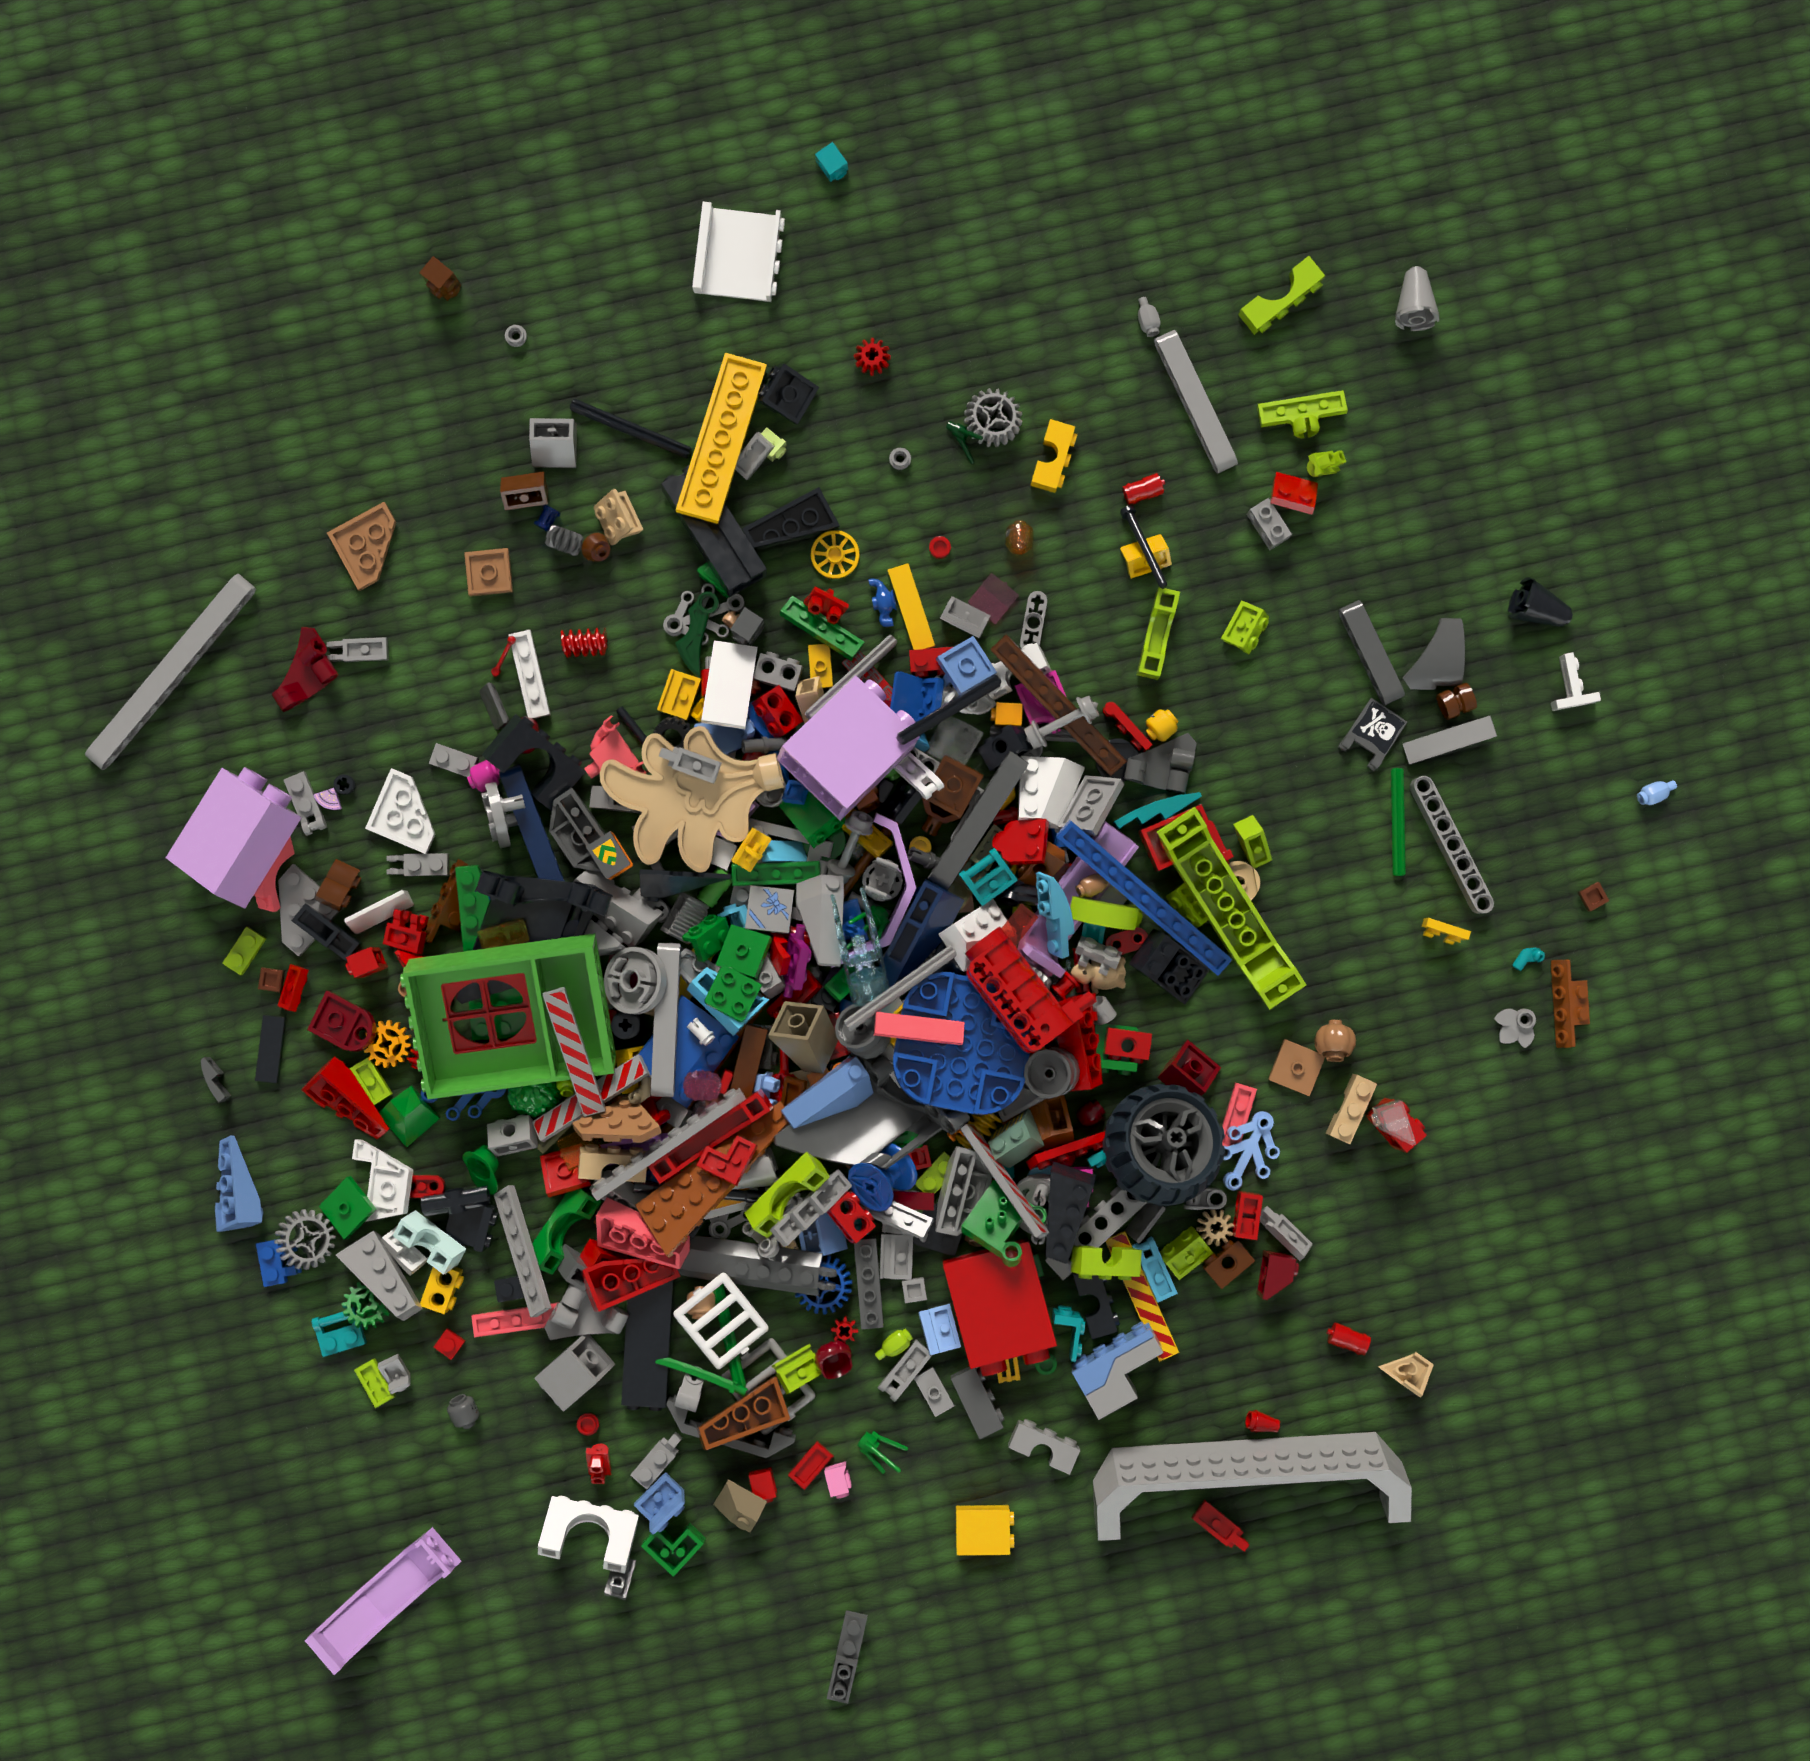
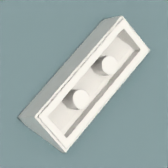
M401 890L345 918L344 921L355 934H359L392 917L394 909L406 910L412 907L414 903L408 891Z

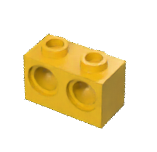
M433 1267L420 1302L421 1306L442 1314L447 1313L449 1309L452 1310L457 1297H454L456 1288L460 1289L464 1280V1276H461L463 1269L455 1267L447 1272L452 1276L451 1283H445L442 1279L443 1274ZM436 1293L444 1296L445 1301L443 1304H438L435 1301Z

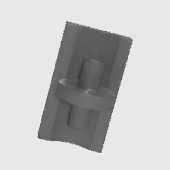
M629 1558L625 1574L610 1571L604 1591L605 1596H614L626 1600L636 1560Z

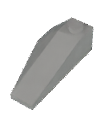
M819 875L796 884V907L800 911L803 925L806 926L805 929L810 938L811 948L817 964L820 966L840 967L844 876Z

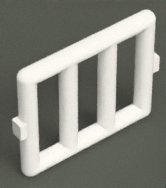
M721 1273L702 1289L699 1287L693 1292L694 1296L673 1313L677 1321L716 1369L724 1367L738 1354L741 1353L743 1355L749 1350L748 1346L769 1329L766 1322L726 1273ZM721 1284H724L731 1294L694 1324H691L684 1314ZM737 1301L744 1311L705 1341L698 1331ZM748 1318H751L758 1328L719 1358L712 1348Z

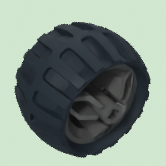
M1156 1084L1131 1093L1117 1105L1105 1127L1103 1152L1106 1153L1107 1161L1105 1164L1107 1169L1114 1174L1117 1179L1116 1184L1122 1190L1128 1191L1132 1194L1133 1198L1141 1202H1148L1158 1206H1169L1195 1198L1214 1181L1219 1173V1167L1224 1160L1225 1147L1222 1145L1225 1134L1223 1127H1220L1216 1117L1218 1115L1213 1107L1209 1108L1204 1103L1205 1099L1196 1092L1190 1093L1182 1086ZM1167 1121L1171 1122V1125H1170L1168 1131H1166V1129H1167ZM1161 1158L1160 1169L1156 1168V1166L1158 1164L1159 1159Z

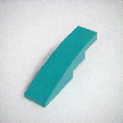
M1198 792L1155 801L1133 810L1114 821L1113 824L1118 830L1136 818L1141 826L1158 814L1164 821L1199 799L1202 795Z

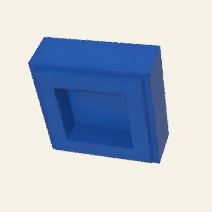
M788 780L782 800L785 803L804 805L809 790L799 781Z

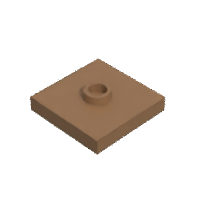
M508 548L465 552L469 596L513 592Z
M1284 1039L1268 1080L1310 1096L1325 1056H1321L1316 1051Z

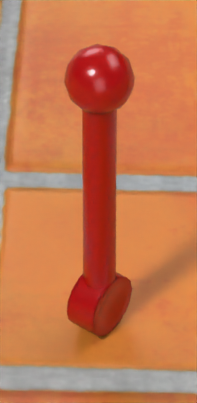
M514 636L508 637V643L497 666L491 670L493 676L500 675V667L511 645L516 642Z

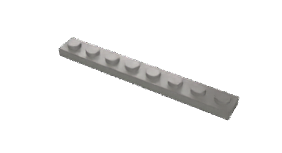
M740 1088L729 1090L723 1095L724 1099L718 1103L714 1101L707 1105L705 1112L699 1116L698 1114L691 1116L687 1119L686 1125L681 1128L675 1127L664 1140L658 1139L649 1146L650 1149L644 1154L639 1152L634 1155L628 1165L625 1167L620 1165L612 1171L613 1175L606 1180L605 1178L599 1179L593 1184L592 1195L597 1201L737 1106L746 1099L744 1093Z

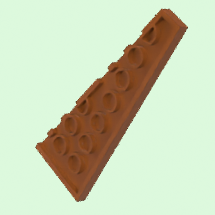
M781 1101L778 1102L771 1111L739 1130L714 1149L727 1155L736 1136L756 1144L758 1147L744 1172L747 1174L751 1169L750 1166L756 1159L765 1154V1149L774 1141V1136L789 1125V1122L780 1111L785 1106ZM699 1159L635 1204L668 1258L673 1256L676 1248L688 1239L687 1236L694 1228L702 1224L703 1218L711 1209L716 1208L735 1187V1185L698 1168L696 1165Z

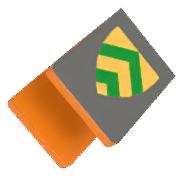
M611 831L586 846L606 879L612 880L633 866L629 856Z

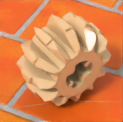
M1211 1209V1216L1204 1211L1202 1214L1206 1219H1197V1222L1203 1224V1226L1196 1227L1198 1232H1203L1200 1235L1201 1238H1207L1206 1244L1211 1245L1214 1240L1215 1245L1220 1246V1239L1227 1243L1228 1240L1225 1235L1233 1236V1233L1228 1228H1233L1234 1224L1226 1223L1231 1219V1216L1225 1215L1223 1217L1224 1210L1222 1209L1218 1211L1217 1215L1216 1210ZM1217 1222H1219L1217 1225L1220 1226V1229L1214 1230V1232L1212 1233L1211 1231H1213V1229L1210 1228L1211 1224H1216Z

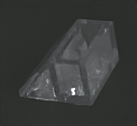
M951 716L938 725L929 741L930 748L925 753L939 761L946 754L966 765L984 733L966 722Z

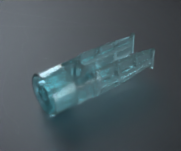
M862 887L860 892L874 950L868 951L864 935L860 936L858 934L851 938L855 954L848 955L835 895L832 894L830 896L836 936L852 1003L857 1006H865L890 988L877 928L865 890ZM880 958L881 967H875L873 961H878ZM847 966H854L855 972L849 975Z

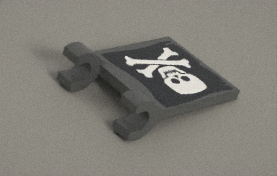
M1370 698L1338 747L1346 751L1350 748L1353 741L1374 755L1367 767L1375 771L1381 765L1407 721L1373 698Z

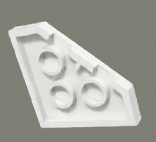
M391 768L365 829L427 854L436 834L413 777Z

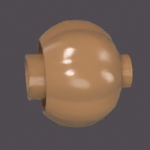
M1329 1020V1024L1322 1026L1317 1031L1314 1040L1315 1048L1321 1056L1326 1057L1327 1061L1341 1062L1344 1061V1057H1348L1353 1052L1356 1046V1036L1351 1028L1342 1024L1341 1020Z

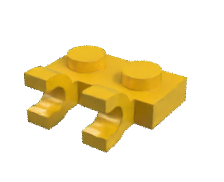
M1424 918L1422 927L1426 928L1423 936L1432 938L1434 935L1440 936V933L1446 934L1447 937L1444 939V942L1451 945L1455 942L1461 943V940H1469L1471 931L1431 918Z

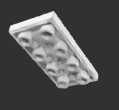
M714 641L701 723L745 729L758 647Z

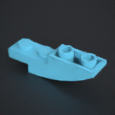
M1038 872L1036 873L1037 907L1039 915L1046 917L1048 953L1063 959L1069 956L1068 936L1075 933L1072 912L1066 895L1055 878Z

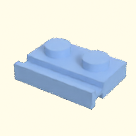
M950 1304L918 1312L929 1356L961 1347Z

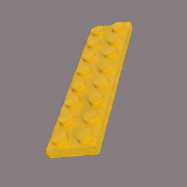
M725 353L678 500L676 513L719 524L757 402L758 392L766 373L767 364Z

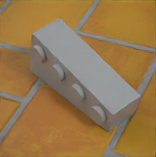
M586 870L574 880L596 885V887L613 895L606 917L604 918V915L593 913V915L613 933L624 940L623 943L628 947H636L646 939L664 913L658 908L656 910L650 908L648 902L644 899L638 900L630 895L631 891L627 888H619L614 885V880L606 879L601 872Z
M370 1232L336 1254L397 1318L405 1321L423 1309L397 1262L383 1244L382 1236L377 1232Z

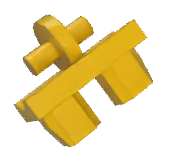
M752 827L731 861L751 872L758 860H761L763 857L762 854L772 839Z

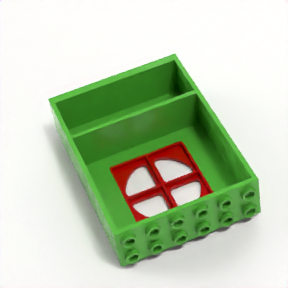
M595 933L409 959L406 967L403 968L400 980L402 988L406 987L405 1006L406 1009L410 1008L409 1027L415 1033L413 1047L419 1054L417 1068L423 1074L421 1088L422 1092H426L427 1100L571 1080L543 998L544 992L562 987L566 989L594 1075L600 1076L615 1073L617 1057ZM497 980L511 985L522 995L523 1002L497 1007L493 1006L490 1000L488 981ZM478 983L483 1007L481 1009L453 1012L451 1010V1002L454 996L468 984ZM524 1012L526 1014V1021L521 1030L505 1041L498 1040L494 1016ZM479 1017L485 1018L489 1042L483 1044L465 1038L455 1029L454 1022Z

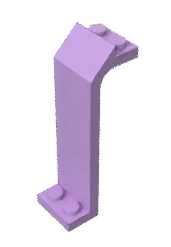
M1106 821L1102 824L1098 834L1092 837L1093 840L1124 866L1139 848L1129 837ZM1079 856L1058 882L1066 895L1069 906H1071L1072 896H1079L1075 886L1079 885L1080 880L1097 873ZM1108 882L1105 890L1091 899L1099 900L1111 884ZM1037 910L1022 930L1017 949L1030 965L1049 977L1055 974L1061 978L1066 971L1058 963V957L1048 953L1046 917L1039 915V910ZM1073 919L1075 932L1082 922Z

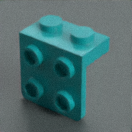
M1060 1305L1058 1309L1053 1308L1052 1319L1054 1324L1072 1326L1069 1357L1071 1362H1076L1077 1357H1081L1082 1344H1080L1079 1336L1084 1335L1085 1322H1083L1084 1319L1078 1311H1072L1071 1307Z

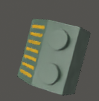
M1030 1109L1025 1110L993 1131L988 1142L995 1161L1007 1168H1011L1044 1146Z

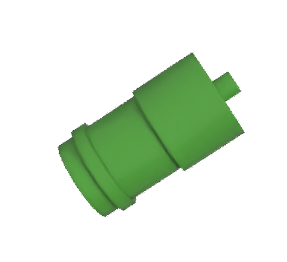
M717 866L713 873L729 874L731 870H722ZM732 879L703 887L698 892L697 898L713 908L717 905V901L724 891L726 892L731 885Z

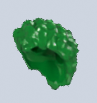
M556 1082L508 1088L507 1098L512 1110H515L520 1115H529L536 1118L556 1107V1104L560 1102L559 1099H562L563 1096L557 1089Z

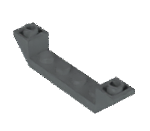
M674 1395V1398L669 1397L667 1407L681 1433L700 1438L697 1428L703 1422L697 1419L686 1420L689 1410L674 1406L677 1395ZM780 1427V1429L775 1428L770 1445H767L763 1439L754 1438L751 1440L745 1438V1436L722 1445L767 1458L793 1444L796 1434H792L793 1431L791 1429Z

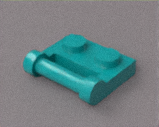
M995 848L990 850L989 855L967 871L963 870L959 873V876L981 906H984L1018 881ZM996 861L998 864L996 868L973 883L971 880L973 876Z
M352 1306L353 1313L357 1315V1308ZM343 1312L323 1318H313L312 1326L316 1332L322 1356L325 1357L366 1344L367 1341L362 1324L359 1328H356L354 1321L352 1325L325 1333L324 1326L347 1320L349 1316L345 1317Z

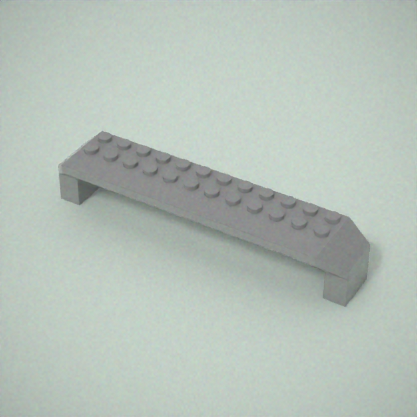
M1376 1432L1118 1447L1110 1450L1093 1479L1094 1518L1098 1541L1120 1539V1512L1141 1492L1368 1479L1380 1489V1500L1388 1523L1411 1522L1412 1487L1402 1461Z

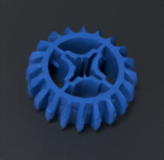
M827 1255L826 1261H823L822 1256L821 1267L836 1269L841 1285L836 1284L833 1292L839 1291L838 1295L829 1301L822 1302L824 1294L828 1292L827 1290H822V1294L816 1296V1300L808 1294L795 1293L796 1298L803 1296L799 1302L800 1305H803L806 1301L808 1302L806 1310L809 1311L812 1305L815 1306V1314H818L819 1308H823V1314H827V1307H830L832 1313L835 1312L834 1304L842 1308L843 1304L840 1299L844 1301L849 1299L844 1292H852L851 1288L846 1287V1285L852 1284V1280L845 1279V1277L851 1274L850 1271L843 1273L842 1270L846 1267L845 1263L838 1267L839 1258H836L834 1263L830 1262L831 1255ZM825 1277V1280L833 1282L829 1277Z

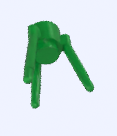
M872 905L867 911L849 920L848 923L851 925L867 916V924L863 929L866 933L870 927L873 929L879 928L874 940V944H878L885 927L890 921L888 920L889 915L883 907ZM853 938L844 948V951H848L858 940Z
M866 1431L857 1444L861 1448L859 1451L866 1455L882 1474L885 1473V1470L871 1455L873 1453L900 1473L901 1469L877 1450L880 1444L877 1440L907 1451L908 1447L885 1438L875 1431L872 1434Z

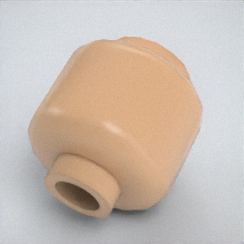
M697 1286L695 1287V1290H697L699 1287L702 1289L705 1286ZM694 1291L687 1294V1300L694 1296ZM711 1292L687 1312L689 1315H692V1319H700L715 1307L714 1293Z

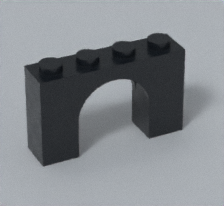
M515 714L482 753V756L501 772L505 773L522 752L531 748L546 750L549 756V767L544 777L531 791V795L552 811L554 799L571 789L586 771L580 767L582 762L573 754L571 757L565 754L566 749L558 742L553 745L549 741L551 737L542 729L537 732L533 728L534 723L525 715L521 719Z

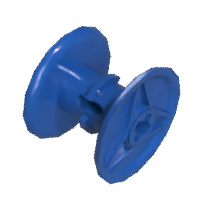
M891 1143L879 1153L893 1156L902 1148ZM908 1154L888 1169H878L872 1164L858 1163L852 1166L848 1174V1181L852 1185L850 1189L859 1198L860 1203L870 1210L878 1212L885 1211L892 1205L893 1189L900 1191L909 1190L916 1184L917 1180L916 1166Z

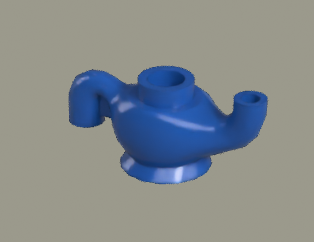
M868 579L869 585L877 588L876 597H872L874 610H879L880 624L883 627L894 626L893 619L889 617L893 609L897 610L893 589L889 591L883 582L878 579Z

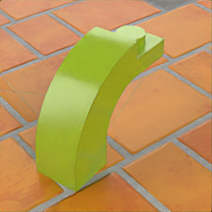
M1072 896L1070 909L1074 920L1125 930L1139 928V924L1142 921V910L1136 905L1114 904L1086 897Z

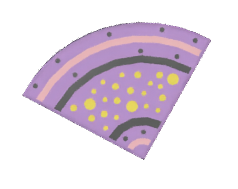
M334 788L313 794L315 800L324 808L331 810L342 809L337 791Z

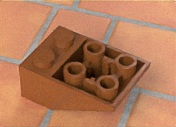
M1064 1095L1050 1099L1047 1098L1029 1108L1044 1143V1146L1037 1151L1056 1148L1074 1142L1073 1129ZM1011 1118V1119H1009V1120H1007V1121H1005V1122L1002 1121V1125L1006 1124L1007 1122H1009V1121L1012 1120L1013 1118Z

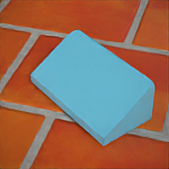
M771 840L762 854V862L807 861L803 844L799 841Z

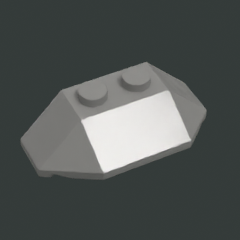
M956 1146L948 1160L937 1204L936 1232L954 1236L961 1234L962 1224L991 1184L993 1176L975 1150Z

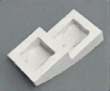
M396 1226L382 1237L381 1240L397 1263L411 1276L426 1263L427 1258L414 1246L409 1249L393 1236L397 1228Z

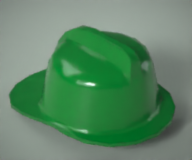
M482 1145L473 1152H465L463 1154V1161L474 1184L477 1187L488 1185L490 1195L495 1194L498 1189L495 1177L499 1166L497 1157L488 1149L487 1145Z

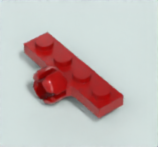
M1105 1131L1035 1154L1027 1161L1030 1170L1037 1167L1039 1170H1043L1052 1166L1053 1161L1070 1167L1075 1162V1157L1078 1158L1087 1154L1090 1149H1094V1151L1103 1149Z

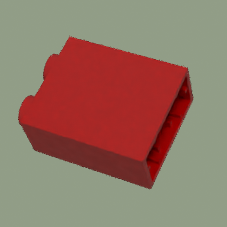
M1028 1238L1013 1241L1018 1243L1022 1249L1021 1261L1015 1267L1006 1266L1000 1257L988 1249L942 1260L970 1369L980 1367L982 1376L1006 1371L1007 1365L1005 1360L1018 1356H1023L1025 1365L1045 1361L1050 1358L1048 1348L1057 1346ZM1013 1250L1006 1252L1008 1258H1015L1018 1255Z

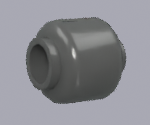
M461 1394L452 1398L447 1407V1412L453 1425L457 1428L463 1427V1429L473 1427L480 1415L473 1397Z

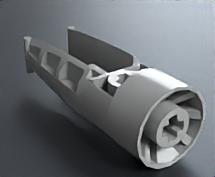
M877 857L863 874V889L873 900L886 902L895 898L901 891L903 883L902 873L897 864ZM872 868H875V870L871 874H869V871ZM866 878H869V885L866 884Z

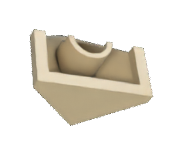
M1415 1352L1412 1355L1378 1367L1414 1394L1421 1397L1434 1364Z

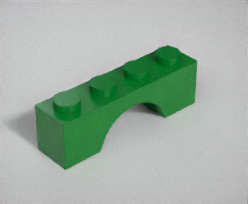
M584 1187L567 1192L532 1243L540 1270L553 1275L565 1257L563 1253V1239L569 1227L578 1220H590L602 1201H597L589 1189Z

